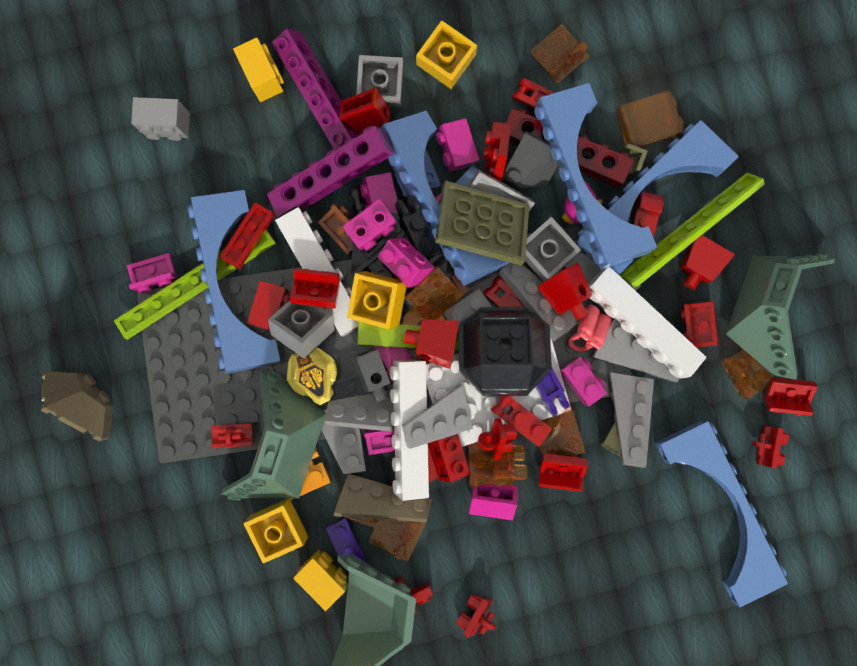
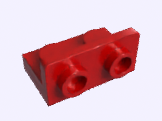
M458 434L428 443L439 481L451 483L470 474Z

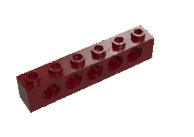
M512 108L505 123L511 124L509 142L519 145L525 134L522 128L526 126L533 129L531 134L542 139L544 135L541 121L530 116L523 109L515 110ZM578 134L577 160L580 172L620 189L624 184L634 159H631L630 155L625 152L619 151L617 153L610 150V147L606 144L593 143L589 141L588 137ZM590 152L593 158L585 159L582 153ZM604 160H609V161H611L612 164H613V167H612V168H606V167H604V165L602 164V161H604Z

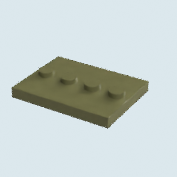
M445 181L442 186L435 243L522 266L526 256L529 204Z

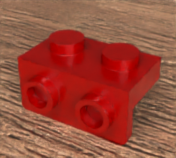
M294 269V283L290 295V303L336 308L340 289L339 273Z
M715 302L684 304V309H681L682 321L686 322L687 331H683V336L695 347L718 346Z
M771 377L763 399L768 410L771 412L812 416L814 411L810 404L817 385L813 381Z
M543 453L539 466V486L582 492L583 477L588 468V459L577 456L569 457L554 453Z

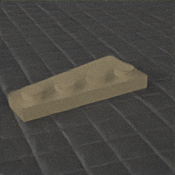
M348 474L334 511V516L351 515L353 518H363V516L382 520H385V518H395L397 521L426 522L433 499L423 498L402 501L394 494L392 486Z

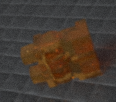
M478 442L467 446L468 468L470 471L468 475L469 488H476L481 484L514 486L515 480L527 478V465L515 464V461H525V446L513 445L511 452L502 453L501 459L496 461L493 460L494 451L483 450L479 447Z

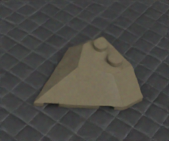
M45 371L42 374V378L45 381L41 384V400L45 403L41 406V411L47 414L49 412L57 416L58 420L82 433L88 430L93 439L97 441L108 440L111 437L113 405L109 402L110 397L96 387V381L92 376L85 373Z

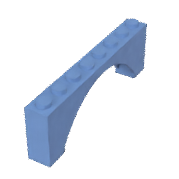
M587 83L540 97L535 106V116L541 121L544 138L549 141L552 158L557 161L559 166L560 178L562 181H565L568 188V198L574 203L577 220L582 223L584 228L585 240L591 245L593 260L602 270L649 254L657 246L649 226L642 228L610 213L593 197L581 176L577 160L578 134L585 115L590 113L597 104L591 86Z
M423 111L383 124L381 129L384 130L395 154L388 157L389 162L396 169L400 181L406 186L410 196L416 197L420 205V211L436 239L440 204L429 187L424 167V156L427 141L431 139L437 128L427 111ZM439 244L445 258L450 262L456 277L463 286L501 270L510 263Z
M700 120L695 126L691 123L682 132L684 137L681 140L678 138L674 139L667 147L669 151L666 154L661 152L652 161L655 165L651 169L646 167L638 175L640 179L636 183L631 181L622 190L625 194L621 198L616 196L608 204L610 207L608 211L628 222L631 209L640 192L657 179L683 172L707 173L717 178L739 156L704 122ZM583 228L577 234L580 238L575 243L594 262L593 250L591 245L585 240ZM633 259L610 268L619 275Z
M245 190L191 197V205H187L189 218H194L195 226H191L193 239H198L199 247L196 248L198 261L202 260L204 269H200L202 282L207 283L208 290L204 291L206 303H211L212 312H209L211 326L215 325L217 334H213L215 347H220L221 356H217L219 368L224 369L225 374L278 364L280 357L276 339H266L241 323L226 305L217 282L216 262L221 245L231 229L242 218H245L249 212Z
M700 420L655 442L665 463L673 464L677 462L687 464L703 471L712 477L730 498L737 514L740 537L737 558L728 579L723 581V584L731 601L737 606L742 607L787 585L788 583L784 577L787 574L783 566L775 558L777 554L774 547L765 538V535H767L766 530L761 523L757 522L755 517L757 515L756 510L751 503H748L745 497L747 492L735 477L737 475L736 469L728 462L725 456L727 451L723 444L718 442L715 436L717 431L714 425L708 421Z

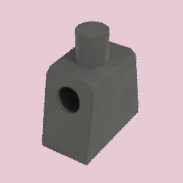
M370 349L351 357L365 391H372L376 402L387 399L389 396L385 385L390 384L378 349ZM375 373L377 378L372 382L371 376Z

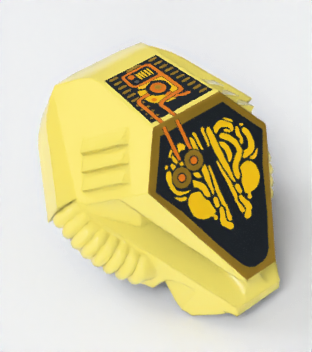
M318 347L305 359L297 353L292 354L288 362L287 371L289 386L297 394L309 396L316 404L321 405L329 401L334 394L331 386L337 377L335 360Z

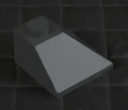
M526 131L503 174V179L520 188L546 187L558 166L557 161L552 158L550 144Z

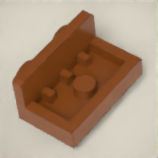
M332 204L330 206L332 209L318 223L346 254H350L353 241L342 226L352 220L349 217L351 213L342 204L340 206Z

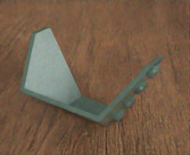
M814 253L813 255L804 256L752 255L726 335L774 376L795 380L798 374L788 310L802 269L833 264L835 259L827 258L828 254Z
M261 369L260 385L264 431L250 473L221 491V494L227 495V498L230 500H241V498H299L326 417V413L307 396H301L299 393L294 392L291 386H289L287 378L282 374Z
M354 554L338 555L337 561L349 571L343 635L331 666H380L411 642L416 598L409 593L411 589L401 582L397 584L392 578L382 574Z

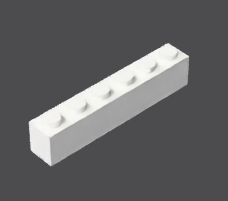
M298 207L276 219V223L302 269L329 271L340 274V289L336 308L325 307L327 311L333 314L334 325L340 336L344 337L358 329L360 321L347 318L352 291L350 287L345 289L341 282L345 280L339 268L334 269L331 262L334 259L329 250H323L320 245L323 242L317 230L312 231L309 225L312 223V220L306 211L302 213Z
M610 267L600 270L588 284L592 293L590 299L601 304L605 308L606 314L616 318L626 332L632 333L642 347L648 348L657 361L664 363L669 368V372L673 376L680 379L691 377L706 359L702 352Z
M420 359L394 360L393 366L390 367V378L393 380L390 398L391 402L394 403V412L391 413L394 435H392L391 441L392 447L395 449L392 467L396 478L393 481V492L402 501L429 498L428 443L411 449L407 448L402 429L404 423L422 410L427 409L426 361Z

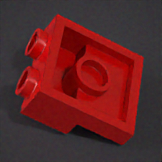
M493 122L492 131L487 130L485 144H489V147L484 146L482 160H486L485 169L490 170L489 175L502 182L508 154L511 124Z

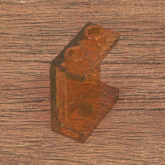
M670 90L619 106L615 113L626 144L640 147L672 136L673 138L678 137L683 132L684 123L682 118L678 116L676 110L677 102L675 97L671 95Z

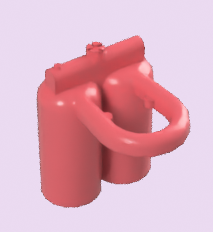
M594 305L585 307L588 315L581 318L578 333L572 335L568 340L569 347L574 351L585 352L592 347L599 350L605 343L611 318L606 314H599V308ZM581 337L587 342L585 346L578 347L573 341L579 340Z

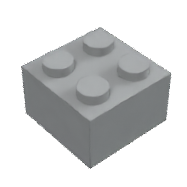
M359 55L357 94L376 87L389 108L401 109L404 71L403 58Z
M133 97L131 124L139 132L143 133L146 138L159 140L160 137H168V139L180 141L181 138H189L190 112L178 99Z
M550 217L527 238L525 262L543 282H546L578 254L581 249L557 222Z
M290 300L268 319L271 336L304 359L334 331L332 313L323 307L292 304Z

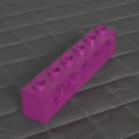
M284 30L272 41V44L333 149H339L346 140L356 138L361 134L339 119L341 99L301 31Z
M369 126L358 137L346 140L339 149L326 153V157L320 161H314L304 171L291 175L290 180L275 185L273 190L267 193V196L279 218L298 207L302 211L392 156L395 152L384 130L377 126ZM368 144V151L363 154V148ZM349 156L350 161L345 165V159ZM331 167V174L327 176V171ZM313 179V185L310 187V181ZM295 190V197L292 198V193Z

